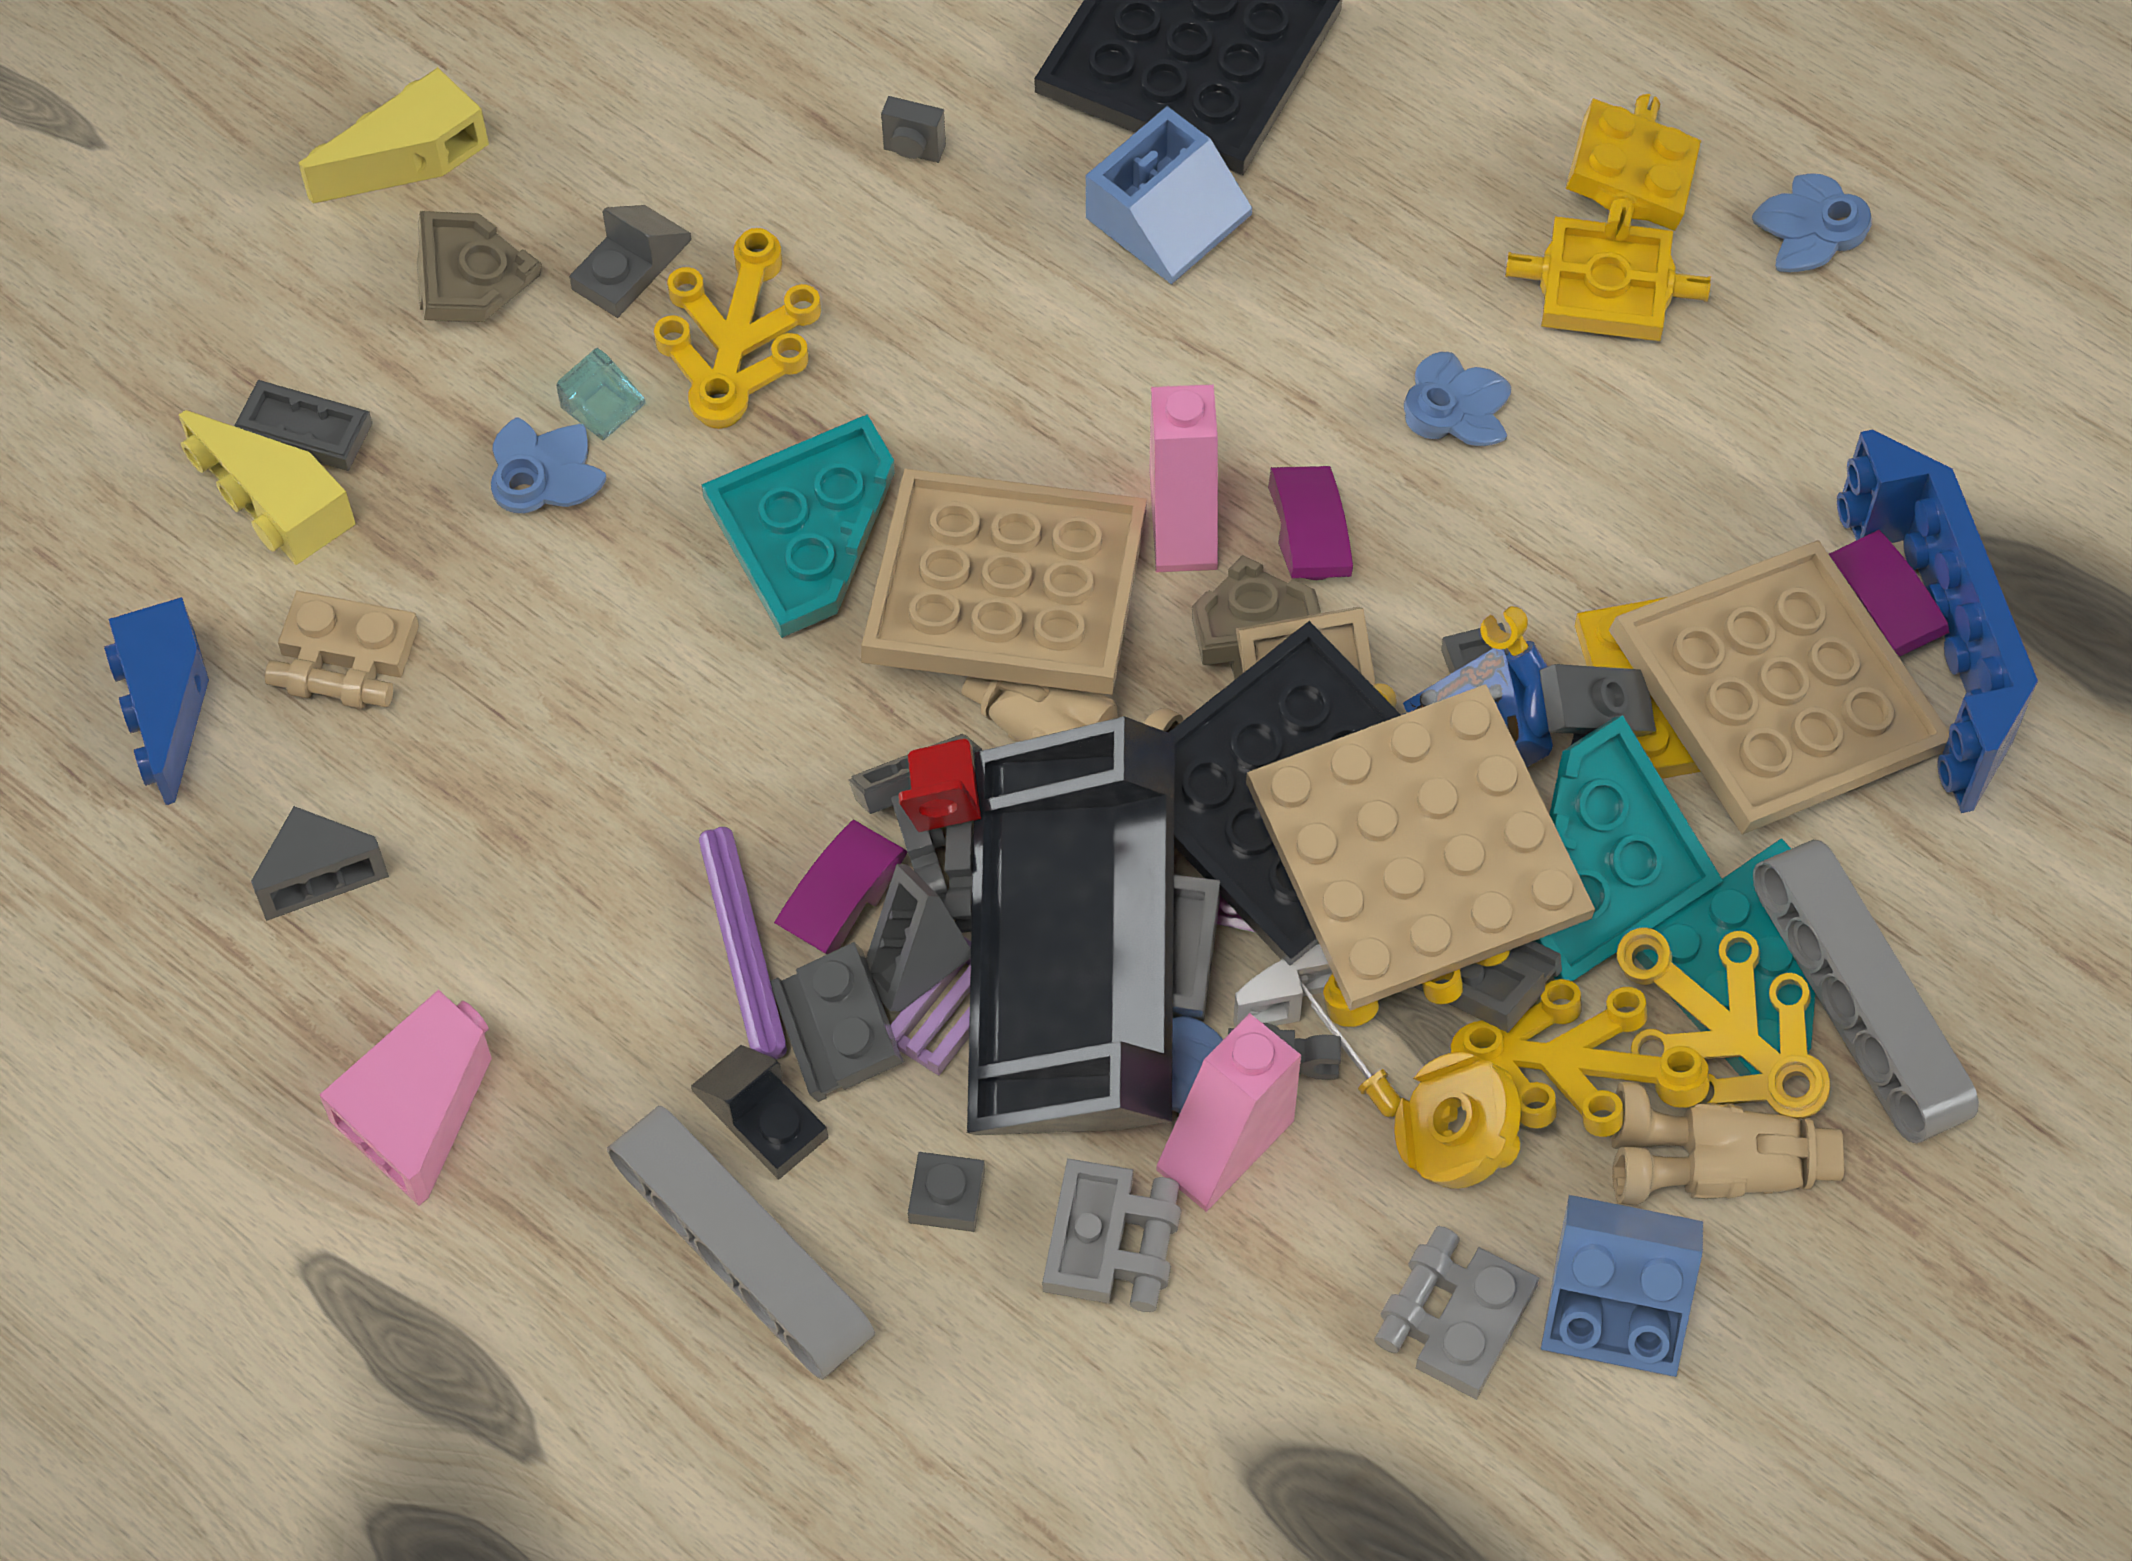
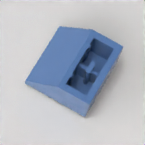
M1168 106L1086 174V219L1170 284H1173L1252 215V206L1212 140Z
M1569 1195L1556 1256L1541 1350L1676 1377L1703 1253V1221Z

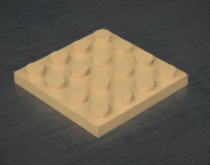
M904 468L861 644V663L1113 695L1146 518L1147 498Z
M1819 540L1619 615L1615 618L1609 629L1634 669H1641L1649 693L1742 835L1943 753L1949 738V730Z
M1486 684L1247 772L1246 784L1350 1011L1592 919L1595 908Z

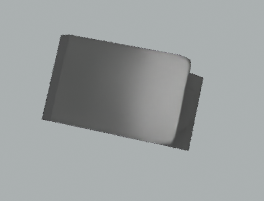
M646 205L606 207L602 213L607 237L569 276L571 289L616 318L620 317L692 240L689 231Z

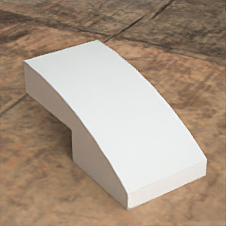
M1320 944L1315 945L1290 966L1284 959L1273 964L1236 992L1234 1026L1236 1027L1249 1013L1261 1023H1269L1275 1026L1299 1022L1302 997L1307 996L1302 990L1300 980L1311 995L1323 993L1324 986L1332 974Z

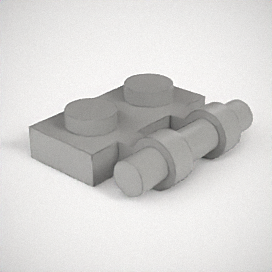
M1067 1158L1042 1282L1043 1292L1110 1303L1114 1279L1126 1280L1133 1284L1130 1307L1141 1312L1156 1311L1159 1292L1168 1286L1171 1265L1166 1261L1170 1234L1177 1232L1180 1222L1181 1208L1176 1205L1179 1183L1170 1178L1158 1177L1153 1180L1150 1197L1132 1195L1133 1169ZM1125 1223L1140 1225L1144 1229L1139 1253L1120 1250Z
M1437 1226L1428 1243L1420 1244L1408 1264L1412 1272L1399 1295L1392 1294L1380 1313L1384 1322L1374 1341L1378 1346L1391 1353L1399 1352L1407 1335L1425 1344L1417 1358L1416 1369L1477 1400L1537 1288L1539 1277L1478 1247L1466 1269L1454 1263L1450 1258L1460 1241L1458 1235L1446 1227ZM1434 1286L1452 1294L1439 1319L1426 1313L1423 1309Z

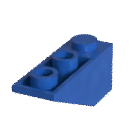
M182 597L108 619L115 643L104 646L115 682L124 679L127 682L130 694L119 697V702L130 734L141 731L145 745L144 747L134 749L142 780L145 786L157 783L165 805L175 803L209 682L197 637Z

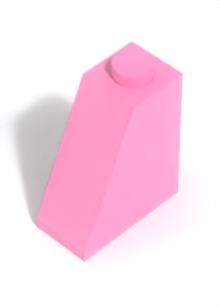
M1214 384L1151 387L1149 473L1156 572L1217 570L1218 436Z
M439 989L319 1095L329 1121L418 1206L429 1198L492 1059L485 1038V1033L489 1028L481 1015L465 1001L455 1005Z
M1249 1013L1204 1059L1157 1163L1156 1171L1165 1178L1177 1181L1179 1183V1190L1207 1212L1294 1122L1301 1054Z

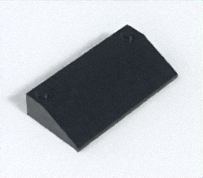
M1123 716L975 752V774L981 819L974 820L967 1133L973 1135L1106 1131L1172 1122L1175 735Z

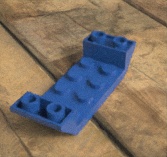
M1873 429L1860 432L1853 458L1848 459L1847 479L1843 492H1839L1837 495L1838 515L1844 528H1852L1856 540L1880 530L1891 543L1903 541L1904 553L1908 564L1913 570L1918 569L1924 586L1948 622L1949 633L1944 635L1945 659L1951 673L1960 675L1966 694L1955 722L1950 725L1949 738L1943 754L1938 757L1937 767L1943 788L1946 792L1954 793L1961 813L1974 811L2013 744L2038 679L1953 468Z

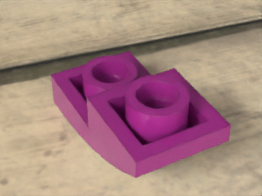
M1271 467L1268 489L1281 521L1278 544L1291 579L1305 578L1317 581L1328 577H1352L1353 561L1348 528L1339 490L1331 467Z
M1880 530L1829 553V556L1898 657L1949 633L1948 622L1927 588L1901 553Z
M853 819L814 862L787 900L774 923L825 954L840 949L866 903L877 906L892 880L896 865L903 862L908 853L907 850Z

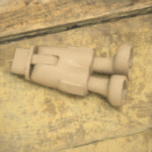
M967 677L961 691L963 696L981 704V714L987 719L993 720L1002 730L1008 733L1010 739L1017 742L1115 719L1118 716V706L1114 700L1100 693L976 677ZM1159 708L1151 713L1143 723L1169 733L1184 719L1176 711L1169 708Z
M1620 1082L1617 1086L1616 1095L1621 1099L1623 1107V1125L1617 1133L1611 1135V1145L1614 1149H1619L1615 1155L1612 1167L1613 1187L1619 1204L1639 1205L1647 1200L1651 1191L1670 1186L1684 1185L1685 1192L1691 1193V1198L1731 1199L1744 1196L1745 1193L1763 1192L1764 1194H1772L1773 1192L1797 1188L1803 1190L1811 1189L1815 1180L1842 1181L1844 1148L1841 1129L1815 1128L1812 1119L1803 1118L1800 1121L1799 1119L1784 1115L1744 1111L1742 1107L1728 1103L1722 1105L1700 1102L1687 1108L1684 1116H1673L1653 1110L1650 1106L1647 1091L1641 1084L1637 1082ZM1683 1146L1689 1156H1654L1644 1147Z

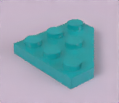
M868 414L701 484L705 502L781 638L838 614L895 474L894 459Z
M1623 715L1612 718L1562 751L1549 815L1590 897L1595 911L1592 919L1534 941L1561 954L1562 971L1557 977L1554 976L1555 980L1566 979L1574 981L1616 953L1621 939L1628 932L1638 928L1652 929L1721 883L1723 879Z
M1781 838L1722 878L1723 881L1652 929L1662 934L1668 942L1672 953V963L1729 1011L1727 969L1721 962L1719 945L1721 940L1730 932L1744 931L1751 934L1757 941L1760 950V960L1754 968L1758 1035L1780 1053L1779 1012L1774 1009L1771 1003L1769 988L1772 981L1781 974H1798L1807 982L1811 995L1809 1006L1804 1011L1807 1052L1809 1054L1812 1043L1815 992L1760 902L1753 883V870L1756 864L1791 849ZM1743 942L1735 943L1728 949L1727 957L1735 963L1745 962L1749 959L1752 948ZM1645 949L1638 952L1635 958L1648 970L1656 965L1658 954L1653 950ZM1787 984L1778 991L1777 998L1785 1005H1793L1799 1002L1803 991L1797 985ZM1673 1000L1701 1032L1710 1031ZM1742 1057L1725 1058L1740 1076L1761 1074Z

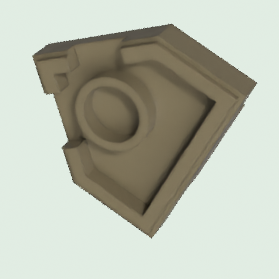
M420 211L417 274L420 310H423L424 320L485 322L540 276L542 263L526 250L518 251L496 233L497 227L479 213Z
M1242 555L1228 569V577L1213 592L1210 590L1206 591L1192 605V622L1202 664L1230 662L1234 679L1238 678L1243 674L1236 628L1320 614L1321 610L1315 589L1293 579L1289 583L1264 572L1263 564Z

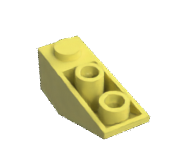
M437 67L420 80L409 83L401 93L376 110L362 115L353 126L328 143L314 148L298 164L308 199L314 204L444 176L489 145L482 109Z
M188 410L179 414L187 438L181 442V447L189 461L200 473L209 469L218 479L216 481L217 488L225 501L234 511L239 512L244 508L253 517L254 520L251 523L255 532L272 552L280 547L291 561L297 565L356 525L346 491L310 452Z

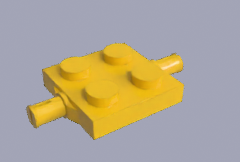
M1642 94L1636 99L1634 114L1623 107L1613 106L1595 98L1592 99L1583 118L1565 188L1593 199L1609 210L1604 231L1611 239L1617 227L1614 239L1617 241L1624 240L1629 236L1632 219L1650 221L1676 231L1686 209L1701 140L1687 135L1677 128L1656 123L1657 113L1661 104L1659 99L1654 96L1648 107L1651 94Z
M1555 216L1552 240L1545 250L1544 257L1508 252L1505 277L1541 280L1540 287L1544 296L1541 327L1661 341L1665 311L1671 303L1672 297L1704 300V302H1708L1711 276L1704 277L1675 273L1676 267L1671 256L1672 230L1630 225L1629 236L1624 240L1617 241L1614 240L1617 227L1610 239L1604 231L1606 222Z

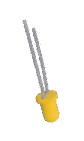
M1300 980L1302 990L1312 1002L1311 1007L1332 1035L1341 1037L1342 1048L1367 1078L1358 1087V1090L1361 1094L1367 1093L1382 1115L1385 1117L1396 1116L1401 1097L1386 1079L1388 1073L1384 1069L1379 1070L1374 1075L1369 1072Z

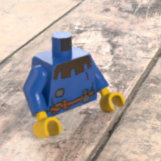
M1510 606L1503 612L1506 622L1510 625L1511 633L1502 631L1498 626L1496 618L1490 614L1481 623L1480 631L1483 640L1493 649L1403 702L1406 712L1409 713L1486 684L1526 767H1529L1548 756L1553 747L1539 671L1548 667L1535 643L1533 641H1525L1522 636L1527 630V615L1522 609ZM1374 684L1373 686L1395 708L1397 699L1393 689L1386 684Z

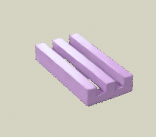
M965 938L966 942L971 948V941ZM971 958L965 962L970 966L912 1039L907 1036L964 964L902 1010L890 1025L899 1051L938 1076L969 1038L970 1006L933 1053L925 1048L970 992Z

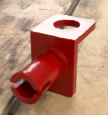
M967 739L919 748L909 752L908 763L911 790L902 791L898 795L901 807L918 832L941 827L947 828L950 825L981 819L973 749Z

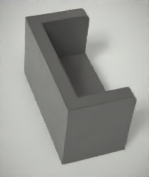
M1174 875L1173 1018L1188 1016L1200 1021L1205 1019L1221 897L1220 880Z

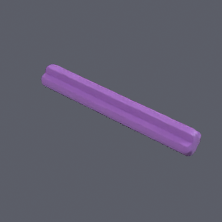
M722 826L714 830H706L700 834L699 843L749 1046L753 1050L775 1059H780L786 1054V1042L733 832L730 828Z

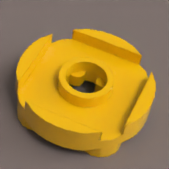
M1453 1052L1439 1056L1420 1069L1413 1078L1419 1081L1420 1084L1413 1091L1410 1101L1401 1098L1394 1124L1396 1146L1401 1159L1408 1167L1416 1170L1423 1178L1440 1186L1460 1189L1480 1183L1492 1175L1497 1168H1505L1511 1165L1520 1151V1139L1517 1133L1520 1126L1521 1106L1517 1089L1509 1072L1466 1052ZM1462 1106V1109L1466 1111V1119L1463 1126L1458 1132L1448 1130V1124L1457 1119V1108Z

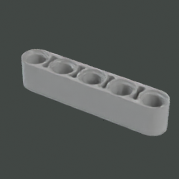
M1813 839L1756 864L1753 870V883L1760 902L1899 1133L1909 1142L1917 1144L1974 1118L1978 1112L1979 1101L1971 1079L1831 849L1822 841Z
M658 1105L607 1147L611 1160L627 1181L817 1378L822 1380L826 1378L875 1335L873 1326L857 1304L666 1108Z

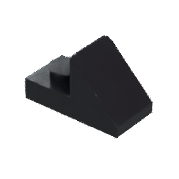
M738 1046L691 1085L692 1092L778 1180L828 1139L827 1127L783 1083L780 1063L775 1058L746 1046Z

